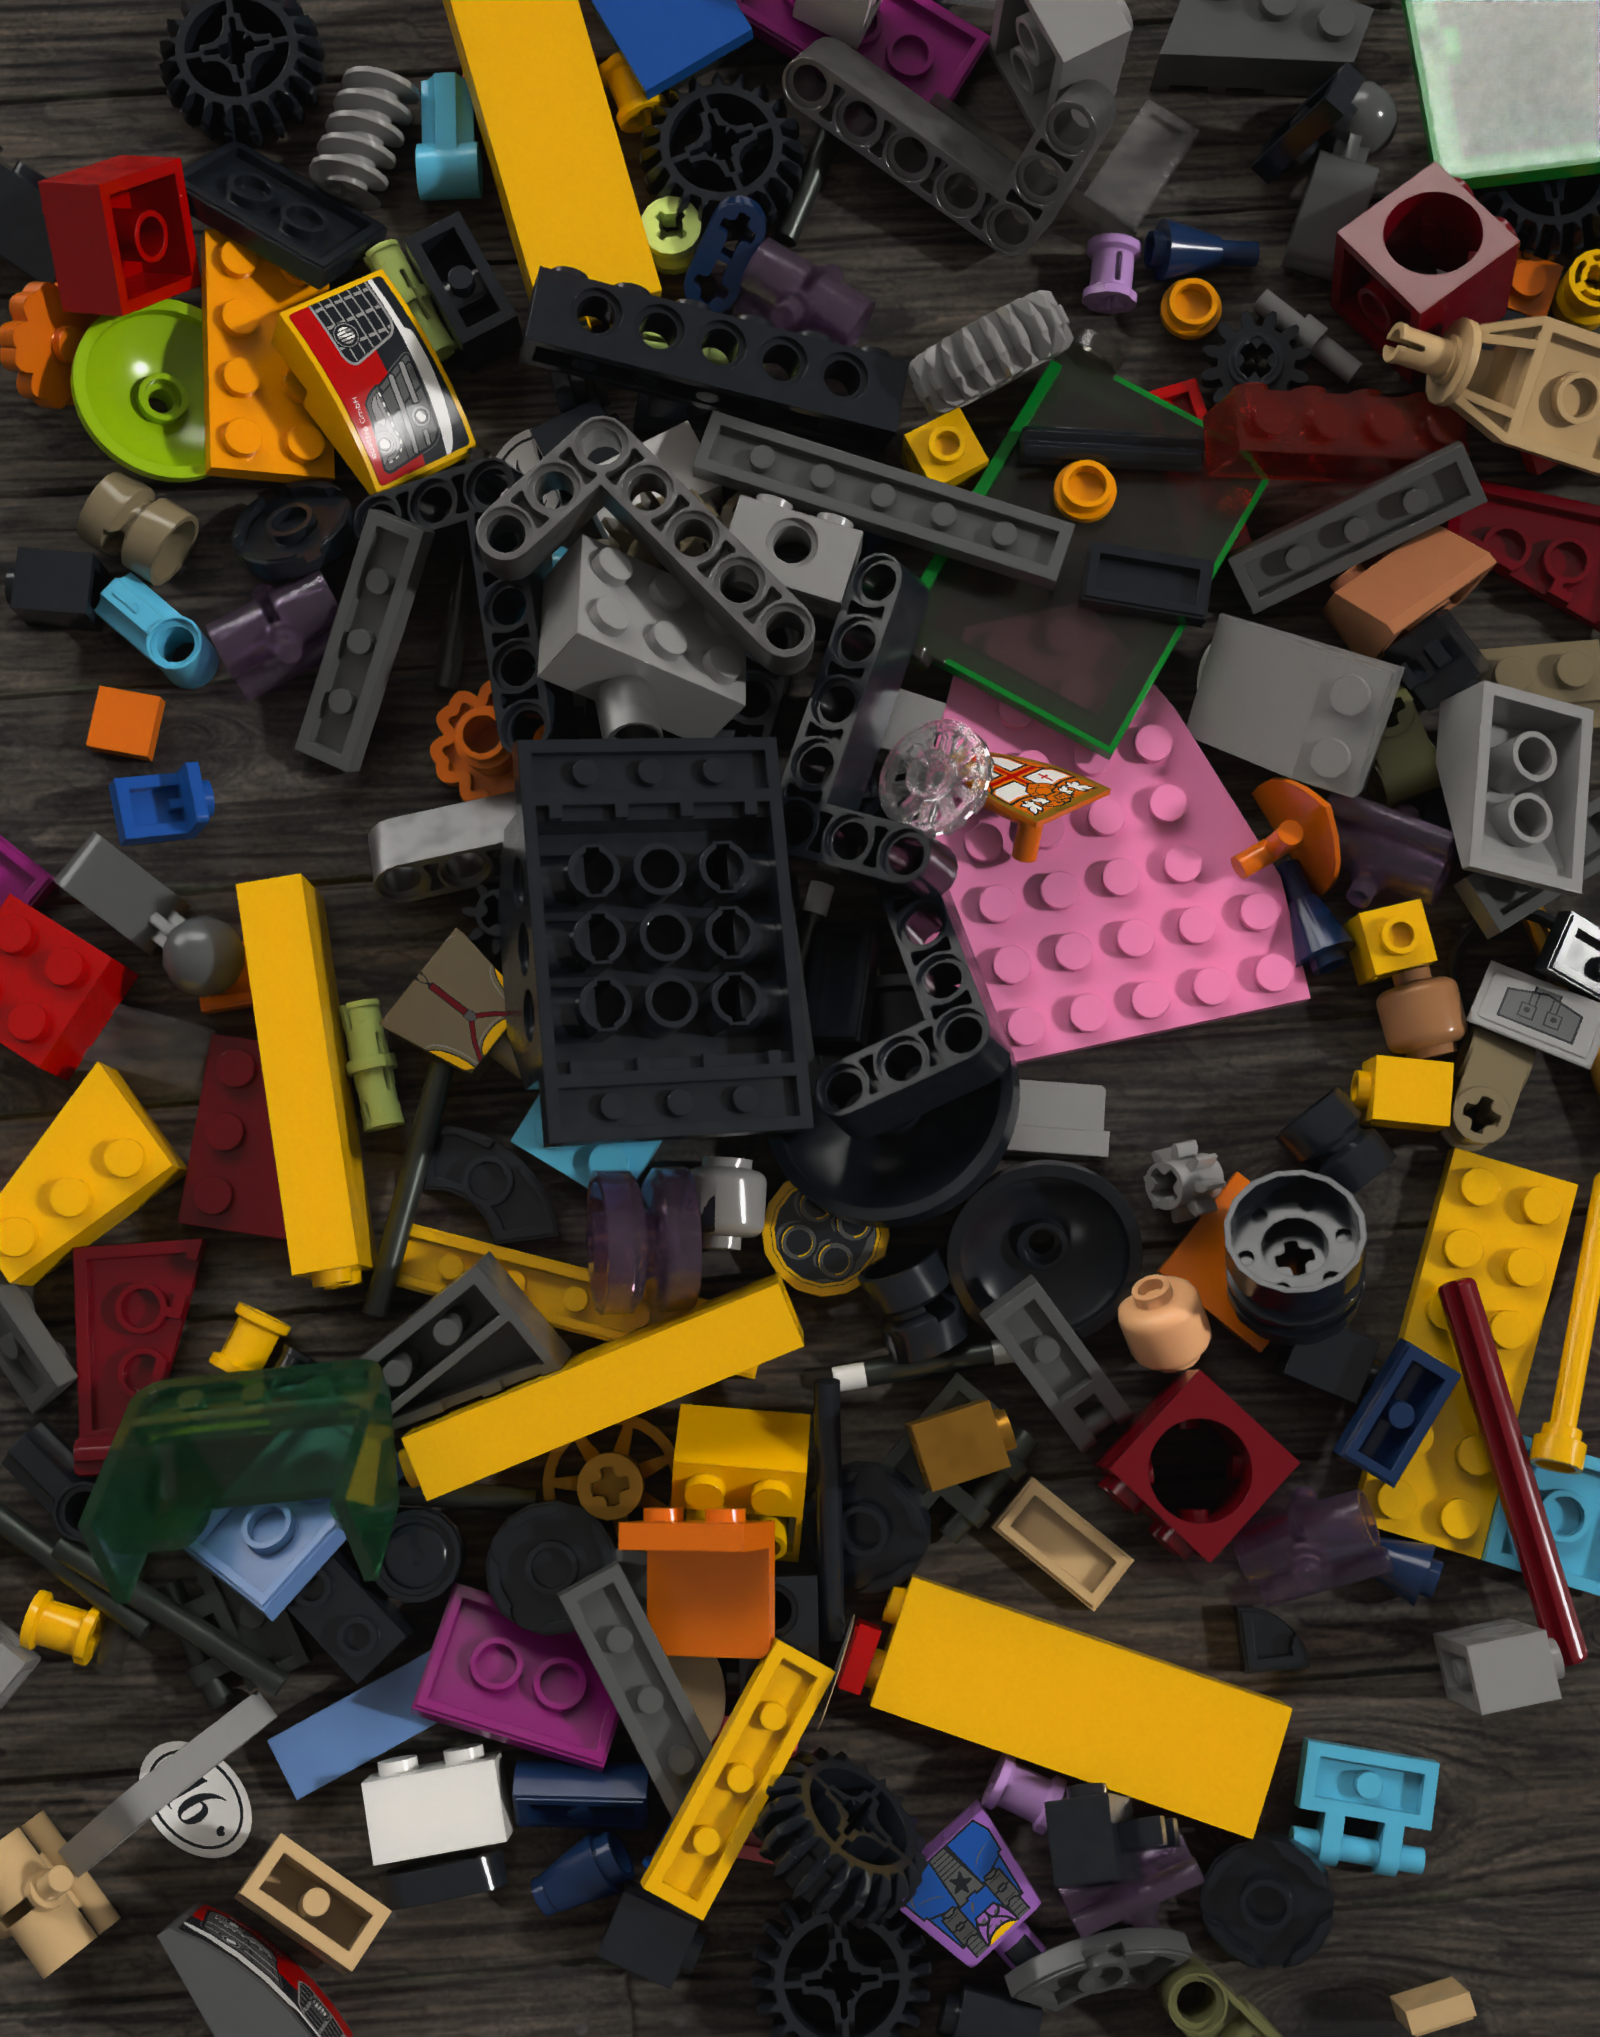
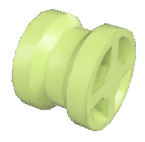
M667 196L656 199L647 206L641 217L656 270L663 274L677 275L687 272L688 265L701 240L702 223L698 219V211L691 203L683 211V229L669 232L662 229L664 227H677L676 210L680 197Z

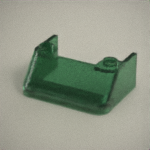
M351 1359L157 1381L136 1393L126 1408L77 1525L115 1604L129 1603L148 1553L176 1551L191 1545L206 1528L213 1509L332 1498L330 1512L335 1524L346 1535L364 1582L377 1581L400 1502L391 1394L381 1366L369 1359Z

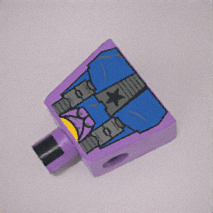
M976 1799L925 1846L922 1854L928 1866L922 1873V1882L916 1888L915 1896L900 1911L970 1968L976 1966L994 1949L1013 1970L1046 1950L1045 1945L1024 1922L1039 1907L1041 1901L985 1807Z

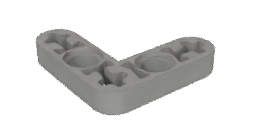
M258 1690L120 1795L58 1851L77 1878H79L127 1840L167 1804L278 1717L261 1693Z

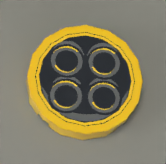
M790 1180L783 1183L769 1201L762 1231L764 1252L775 1273L779 1272L782 1280L795 1290L818 1297L846 1294L859 1287L858 1276L860 1272L871 1263L885 1256L890 1238L889 1228L856 1225L825 1212L806 1198Z

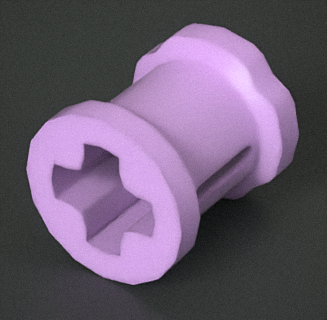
M1102 233L1088 240L1086 254L1092 259L1090 284L1083 290L1082 304L1087 306L1089 310L1103 314L1130 312L1136 307L1137 293L1132 289L1134 262L1140 259L1142 244L1139 240L1120 233Z
M1002 1753L988 1780L981 1804L990 1810L995 1806H999L1031 1822L1032 1830L1043 1835L1047 1830L1044 1802L1061 1800L1066 1790L1067 1780L1059 1775L1049 1779L1017 1763L1016 1757Z

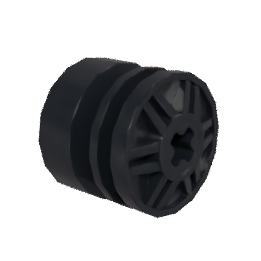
M1307 1170L1275 1171L1251 1181L1232 1200L1224 1220L1228 1300L1240 1322L1261 1338L1284 1345L1316 1344L1339 1334L1357 1316L1365 1293L1367 1233L1363 1211L1352 1193L1328 1176Z

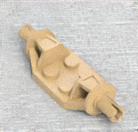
M1532 316L1479 324L1466 317H1461L1455 320L1441 337L1410 327L1403 322H1398L1391 328L1386 339L1406 345L1409 348L1402 345H1397L1396 348L1384 345L1383 360L1390 364H1398L1427 374L1426 394L1428 401L1441 407H1451L1492 442L1600 477V334L1548 316ZM1482 344L1496 346L1491 351L1481 349Z

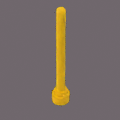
M1600 1172L1593 1180L1550 1422L1543 1423L1541 1433L1533 1435L1529 1456L1532 1465L1562 1474H1582L1587 1445L1581 1442L1583 1432L1577 1428L1600 1299Z

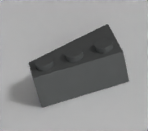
M1180 0L1161 49L1150 90L1168 91L1170 85L1206 87V93H1225L1227 88L1263 89V95L1310 97L1346 62L1353 66L1374 8L1352 0Z
M489 1251L342 1370L324 1390L362 1436L368 1440L444 1412L446 1408L462 1402L499 1392L504 1387L522 1380L559 1370L563 1367L572 1350Z

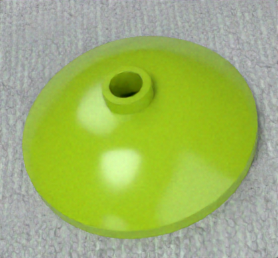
M165 299L125 316L101 315L81 339L71 368V392L74 405L89 436L111 459L141 476L165 482H191L210 477L206 476L202 309L182 301ZM157 398L162 400L166 404L168 412H156L149 405L148 399Z

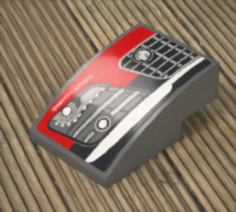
M198 1901L187 1908L157 1935L214 2037H356L330 1998L288 1953L261 1932L233 1915Z

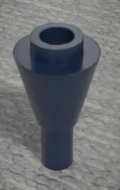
M1162 218L1158 222L1155 230H1150L1147 233L1144 244L1145 266L1152 268L1153 275L1157 281L1215 269L1220 265L1255 267L1260 255V247L1257 241L1222 240L1220 236L1166 218Z
M1293 859L1280 864L1276 869L1281 876L1284 891L1289 901L1288 908L1296 968L1303 966L1304 970L1311 969L1314 976H1320L1343 967L1348 963L1347 954L1354 949L1356 942L1319 896L1313 894L1299 860Z
M1328 1522L1324 1527L1318 1547L1357 1562V1566L1411 1606L1415 1605L1419 1595L1431 1599L1444 1562L1433 1558L1436 1547L1434 1544L1369 1535L1365 1538Z

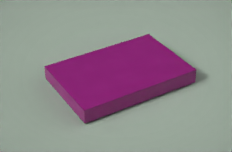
M454 1583L411 1707V1714L602 1773L619 1715L576 1631L549 1636L530 1632L531 1630L521 1628L518 1624H514L502 1615L490 1593Z

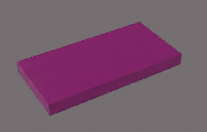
M735 0L752 27L753 36L792 60L814 41L822 37H831L792 17L795 0ZM883 0L856 51L947 115L987 51L991 36L932 0ZM813 66L814 73L825 79L823 73Z

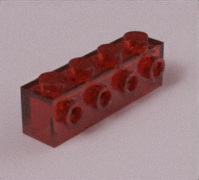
M1250 382L1233 387L1229 394L1203 416L1207 476L1370 484L1458 440L1464 445L1469 457L1466 420L1451 407H1441L1428 401L1426 392L1413 393L1405 397L1383 396L1382 391L1377 389H1361L1349 394L1326 393V389L1321 386H1303L1291 391L1269 390L1268 385L1264 383Z

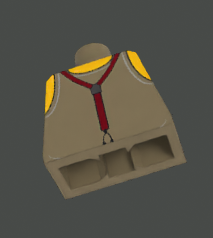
M455 928L379 1024L396 1038L449 1066L455 1067V1069L476 1080L485 1073L494 1060L518 1079L522 1080L507 1035L503 976L468 937Z

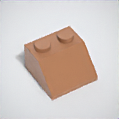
M1438 525L1380 553L1383 559L1367 570L1359 563L1345 571L1330 584V588L1334 593L1321 612L1352 652L1380 660L1386 656L1383 651L1433 612L1444 609L1450 611L1464 601L1497 562L1490 552Z

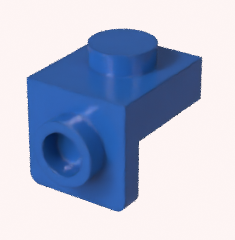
M197 761L183 763L177 773L114 778L109 784L120 846L195 839L209 823V817H212L214 814L215 801L213 789L209 780H202Z

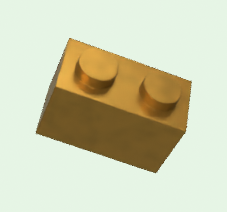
M978 1399L905 1423L924 1485L932 1492L1011 1467L1006 1451L1017 1448L1015 1436L1006 1411L1004 1409L999 1410V1408L992 1410L989 1400Z

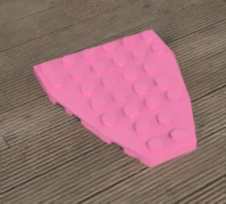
M1078 605L966 628L962 643L1096 717H1098L1132 658L1091 609L1081 608ZM953 675L930 765L924 831L948 846L956 856L958 864L957 876L949 890L1003 1031L1013 1051L1016 1064L1294 1005L1311 999L1303 966L1296 968L1290 912L1281 876L1273 863L1245 879H1241L1234 871L1231 857L1259 841L1182 718L1154 683L1112 757L1108 760ZM956 750L994 752L1055 765L1110 788V795L1044 824L1037 860L1031 863L1020 862L1012 857L1018 824L980 807L979 796L968 788L957 771L955 752ZM940 932L928 937L924 944L933 941Z

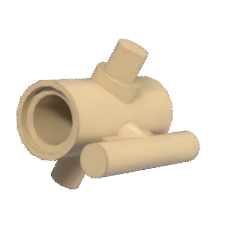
M42 1810L22 1825V1830L18 1827L0 1840V1939L13 1937L41 1977L45 1979L97 1938V1934L103 1933L121 1917L87 1871L77 1878L58 1851L67 1842L44 1810Z

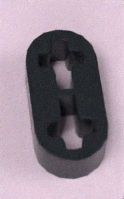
M487 1847L411 1862L378 1873L382 1904L390 1910L411 1908L497 1889L508 1883L502 1847Z

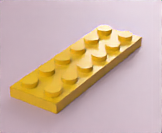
M1452 1148L1448 1150L1397 1341L1399 1338H1402L1462 1374L1438 1295V1288L1449 1281L1473 1278L1478 1287L1518 1419L1578 1184L1465 1150ZM1463 1374L1394 1488L1362 1470L1349 1520L1423 1543L1434 1544L1436 1547L1481 1560L1498 1491Z

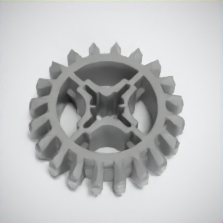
M1038 290L1037 292H1032L1023 298H1018L998 308L986 316H982L917 355L908 367V375L913 383L911 388L919 403H923L930 416L940 417L958 407L963 408L1017 380L1019 377L1067 350L1074 339L1068 325L1070 321L1062 305H1058L1051 291Z

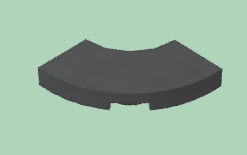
M1153 1927L1117 1929L1085 1936L1054 1947L1024 1962L1004 1977L1012 1998L1057 2012L1078 1999L1111 1989L1147 1990L1188 1960L1193 1952L1183 1932Z

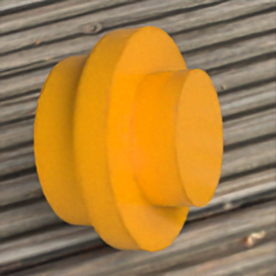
M1187 278L1175 282L1166 290L1160 304V317L1165 328L1174 336L1185 340H1197L1209 335L1217 326L1222 313V303L1217 291L1207 281L1199 278Z
M1080 460L1064 467L1058 474L1053 487V498L1058 510L1068 519L1079 523H1091L1105 517L1112 509L1117 495L1116 482L1112 474L1105 466L1093 460Z

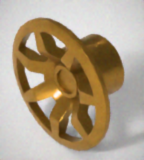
M636 1416L616 1423L617 1425H623L613 1452L601 1454L586 1437L575 1440L587 1462L579 1475L556 1477L560 1458L572 1442L551 1450L544 1468L542 1481L544 1501L557 1500L555 1488L577 1491L579 1501L588 1513L599 1519L612 1520L617 1538L619 1535V1522H628V1514L637 1506L640 1508L671 1507V1499L667 1506L644 1490L645 1478L668 1464L673 1476L675 1448L659 1428ZM633 1428L651 1437L662 1449L664 1455L641 1463H637L632 1459L629 1454Z

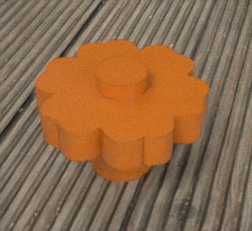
M30 282L24 287L22 292L13 295L9 300V311L13 320L2 324L0 327L1 364L11 372H18L16 379L18 393L27 399H33L40 407L61 409L66 405L75 406L71 392L73 358L85 332L101 315L63 312L57 282Z
M490 680L482 685L478 696L468 691H458L450 699L449 705L442 708L436 716V723L444 734L432 742L430 746V755L436 763L438 778L448 786L459 787L460 796L465 802L515 791L512 754L501 745L498 736ZM544 725L540 726L536 731L533 740H540L542 738Z

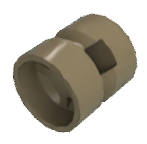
M121 470L110 473L94 488L84 504L77 524V535L82 541L109 558L121 556L122 564L126 569L153 586L164 584L178 572L188 558L199 531V521L195 515L168 498H159L155 501V493L150 487Z

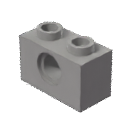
M740 494L729 531L809 612L834 620L837 619L851 575L858 564L862 551L863 531L854 529V524L850 520L834 513L820 512L817 514V517L794 511L791 503L774 495L758 494L756 499ZM786 542H798L808 549L809 555L801 562L786 563L776 556L775 551ZM741 581L733 582L726 586L754 596L757 593L753 586Z
M1504 1618L1433 1633L1447 1699L1481 1715L1562 1699L1558 1679H1562L1565 1676L1564 1661L1557 1642L1554 1638H1548L1545 1629L1511 1618Z

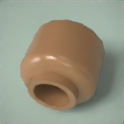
M1429 966L1392 975L1394 987L1383 991L1376 1000V1007L1388 1050L1393 1054H1405L1406 1058L1424 1060L1457 1052L1456 1042L1466 1036L1468 1023L1456 981L1446 976L1432 977Z

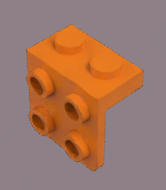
M683 1507L643 1508V1520L619 1522L618 1550L647 1551V1619L666 1656L761 1659L767 1656L775 1638V1521L746 1520V1508H705V1520L684 1519Z

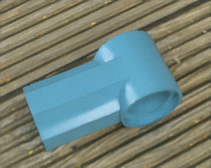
M456 72L434 73L428 80L421 81L422 143L416 144L415 151L416 178L420 200L482 199L483 167L479 141H476V115L465 78L459 76Z
M132 572L121 578H114L100 593V600L94 610L95 613L156 665L173 684L180 688L195 689L204 686L212 680L217 672L219 663L217 650L194 621L178 613ZM187 643H195L189 657L180 662H171L172 655L178 647Z

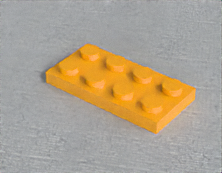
M205 228L200 238L206 476L282 483L304 480L332 483L335 479L334 446L303 406L307 390L271 344L278 314L329 292V284L318 290L217 230Z

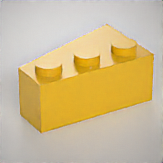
M99 1061L96 1062L1 1191L0 1270L10 1284L34 1286L73 1257V1248L89 1246L186 1175L187 1166L118 1070Z

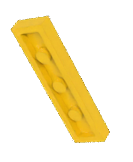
M774 1638L769 1653L766 1657L761 1658L641 1879L640 1884L643 1889L696 1918L704 1920L757 1821L759 1813L769 1798L766 1793L768 1785L772 1786L775 1780L781 1776L835 1674L834 1670L778 1638Z

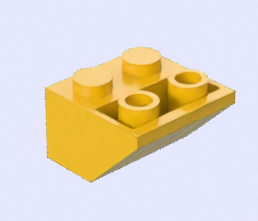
M680 1404L673 1459L671 1507H683L684 1519L705 1520V1508H746V1520L775 1521V1561L799 1562L811 1414Z

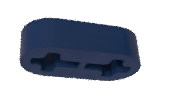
M742 195L730 196L719 203L688 265L683 285L685 297L707 304L711 311L722 313L731 307L763 244L767 227L766 216L761 206L752 198ZM740 212L749 216L748 228L754 232V235L751 237L747 234H742L734 250L731 251L723 247L727 240L729 227L722 220L724 218L735 220ZM718 259L726 263L721 284L728 289L726 292L716 289L711 297L701 293L703 282L696 276L697 274L708 276Z

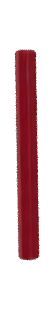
M1461 1278L1446 1282L1439 1286L1438 1295L1538 1627L1545 1629L1548 1638H1554L1563 1657L1564 1667L1577 1665L1587 1658L1588 1651L1476 1281L1473 1278Z

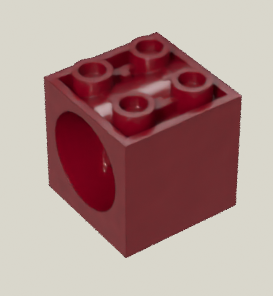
M1434 161L1337 232L1330 306L1382 358L1384 345L1394 348L1397 345H1402L1409 348L1406 345L1386 339L1391 328L1398 322L1406 323L1410 327L1439 337L1443 335L1444 331L1455 320L1461 317L1472 319L1479 324L1497 322L1506 315L1521 241L1517 238L1515 230L1507 220L1500 216H1493L1475 199L1471 188L1463 179L1452 177ZM1430 267L1447 273L1428 275L1416 273L1408 269ZM1390 364L1410 385L1425 374L1398 364Z
M1200 1369L1177 1372L1093 1465L1105 1475L1098 1486L1126 1512L1130 1510L1133 1514L1137 1515L1142 1510L1154 1522L1146 1531L1174 1557L1179 1556L1185 1562L1191 1556L1211 1563L1300 1462ZM1200 1422H1202L1218 1435L1228 1455L1226 1460L1227 1484L1218 1500L1208 1509L1176 1508L1177 1516H1174L1160 1504L1152 1490L1151 1484H1154V1473L1150 1456L1158 1439L1172 1426L1175 1425V1429H1199Z

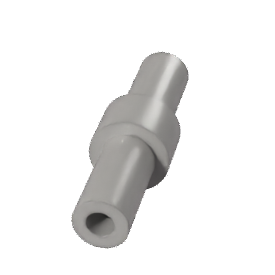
M1266 289L1254 304L1252 309L1264 319L1271 311L1276 312L1277 329L1282 333L1286 328L1297 324L1299 327V339L1292 349L1298 347L1310 348L1311 356L1345 383L1349 384L1362 368L1363 363L1326 335L1329 331L1328 327L1311 314L1304 318L1269 289Z

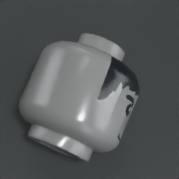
M705 1156L702 1157V1166L694 1167L686 1173L682 1224L689 1233L703 1236L702 1248L741 1251V1238H754L763 1231L767 1181L762 1173L752 1170L753 1160Z

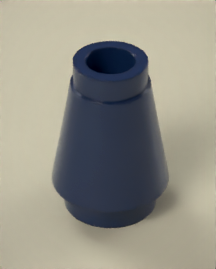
M608 1829L601 1834L593 1830L542 1871L540 1875L531 1880V1891L540 1910L546 1916H551L558 1911L562 1912L622 1893L624 1883L634 1878V1865L626 1845L614 1830Z

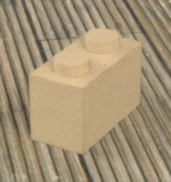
M282 1833L274 1839L234 1897V1899L342 1975L354 1970L392 1912Z

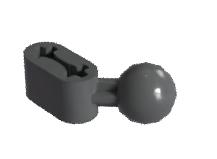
M1364 81L1352 101L1358 110L1344 129L1333 138L1327 133L1321 136L1330 148L1331 153L1322 150L1318 152L1283 253L1280 267L1332 282L1336 234L1340 229L1367 211L1377 181L1379 168L1366 164V161L1371 157L1379 155L1390 144L1397 131V104L1385 89L1373 81Z
M95 831L90 834L53 879L66 892L150 956L153 955L158 947H161L163 949L162 966L177 989L190 995L205 998L222 994L237 982L245 965V947L232 926L224 921L205 915L186 919L184 915L192 906Z

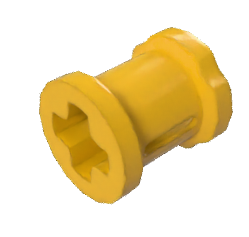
M619 52L611 55L599 66L598 70L602 84L610 88L619 111L616 119L620 130L623 132H642L644 126L653 125L651 112L654 109V105L669 107L666 97L661 93L647 100Z
M238 1302L234 1310L238 1318L220 1352H213L208 1361L235 1377L251 1384L262 1386L266 1378L262 1370L280 1336H287L291 1326L257 1308Z
M39 1590L26 1612L19 1636V1645L27 1650H33L38 1645L73 1656L74 1664L86 1666L92 1659L100 1642L106 1615L95 1606L90 1610L82 1609L54 1600L52 1592Z

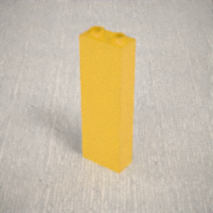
M442 0L529 303L540 266L550 269L557 266L572 267L584 272L588 279L611 285L622 282L633 283L647 289L650 295L661 297L662 288L579 1ZM591 316L578 318L579 322L587 320L590 331H592L591 326L603 324L600 320Z
M301 873L236 884L291 1273L292 1276L311 1279L313 1288L324 1287V1290L363 1284L362 1272L374 1270L377 1253L351 1078L347 1077L345 1067L348 1058L341 1015L338 1010L340 1004L324 897Z
M776 1272L630 1332L615 1340L568 1358L559 1370L545 1375L533 1376L506 1386L499 1392L485 1397L473 1398L446 1408L444 1412L419 1420L401 1438L405 1448L398 1451L399 1462L411 1488L414 1489L421 1486L426 1501H429L804 1347V1332L779 1272Z
M912 1574L907 1578L905 1586H893V1589L890 1590L882 1621L892 1624L884 1650L879 1648L875 1650L864 1683L865 1687L871 1689L868 1696L871 1707L1089 1783H1106L1109 1790L1250 1839L1254 1838L1293 1708L1278 1699L916 1574Z

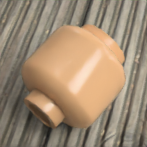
M1154 1274L1140 1279L1134 1284L1132 1295L1124 1299L1117 1309L1119 1325L1131 1355L1141 1366L1155 1371L1177 1373L1188 1369L1200 1359L1201 1354L1207 1349L1212 1337L1210 1322L1197 1289L1188 1280L1176 1276Z

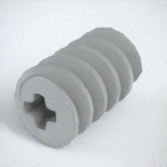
M355 66L347 69L342 78L343 90L338 92L333 102L335 112L330 113L325 124L327 134L322 135L317 145L319 156L313 158L308 170L311 179L319 188L359 211L371 212L378 210L381 204L367 189L385 191L389 184L387 177L375 168L389 170L395 167L397 159L386 147L400 148L403 145L405 137L394 125L409 126L413 115L403 104H417L421 95L419 89L413 83L398 74L372 66Z

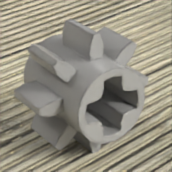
M1193 1139L1174 1143L1172 1147L1155 1150L1151 1153L1155 1164L1147 1171L1144 1181L1153 1209L1171 1210L1173 1223L1196 1219L1197 1216L1213 1213L1218 1210L1214 1198L1220 1194L1222 1188L1226 1186V1182L1224 1181L1223 1170L1217 1161L1218 1156L1216 1153H1198L1197 1142Z

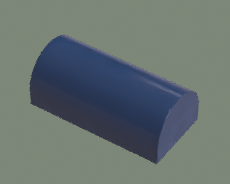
M1399 1338L1332 1451L1394 1488L1462 1374L1412 1343Z
M517 1760L512 1791L516 1825H519V1827L645 1830V1828H649L651 1778L643 1763L606 1762L601 1773L564 1761Z

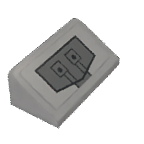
M1490 961L1466 1020L1584 1068L1591 1069L1600 1047V1003L1495 961Z

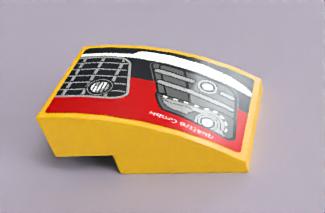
M379 269L278 314L271 344L307 390L303 406L370 495L430 476L475 454L477 445L455 390L423 329L383 269Z

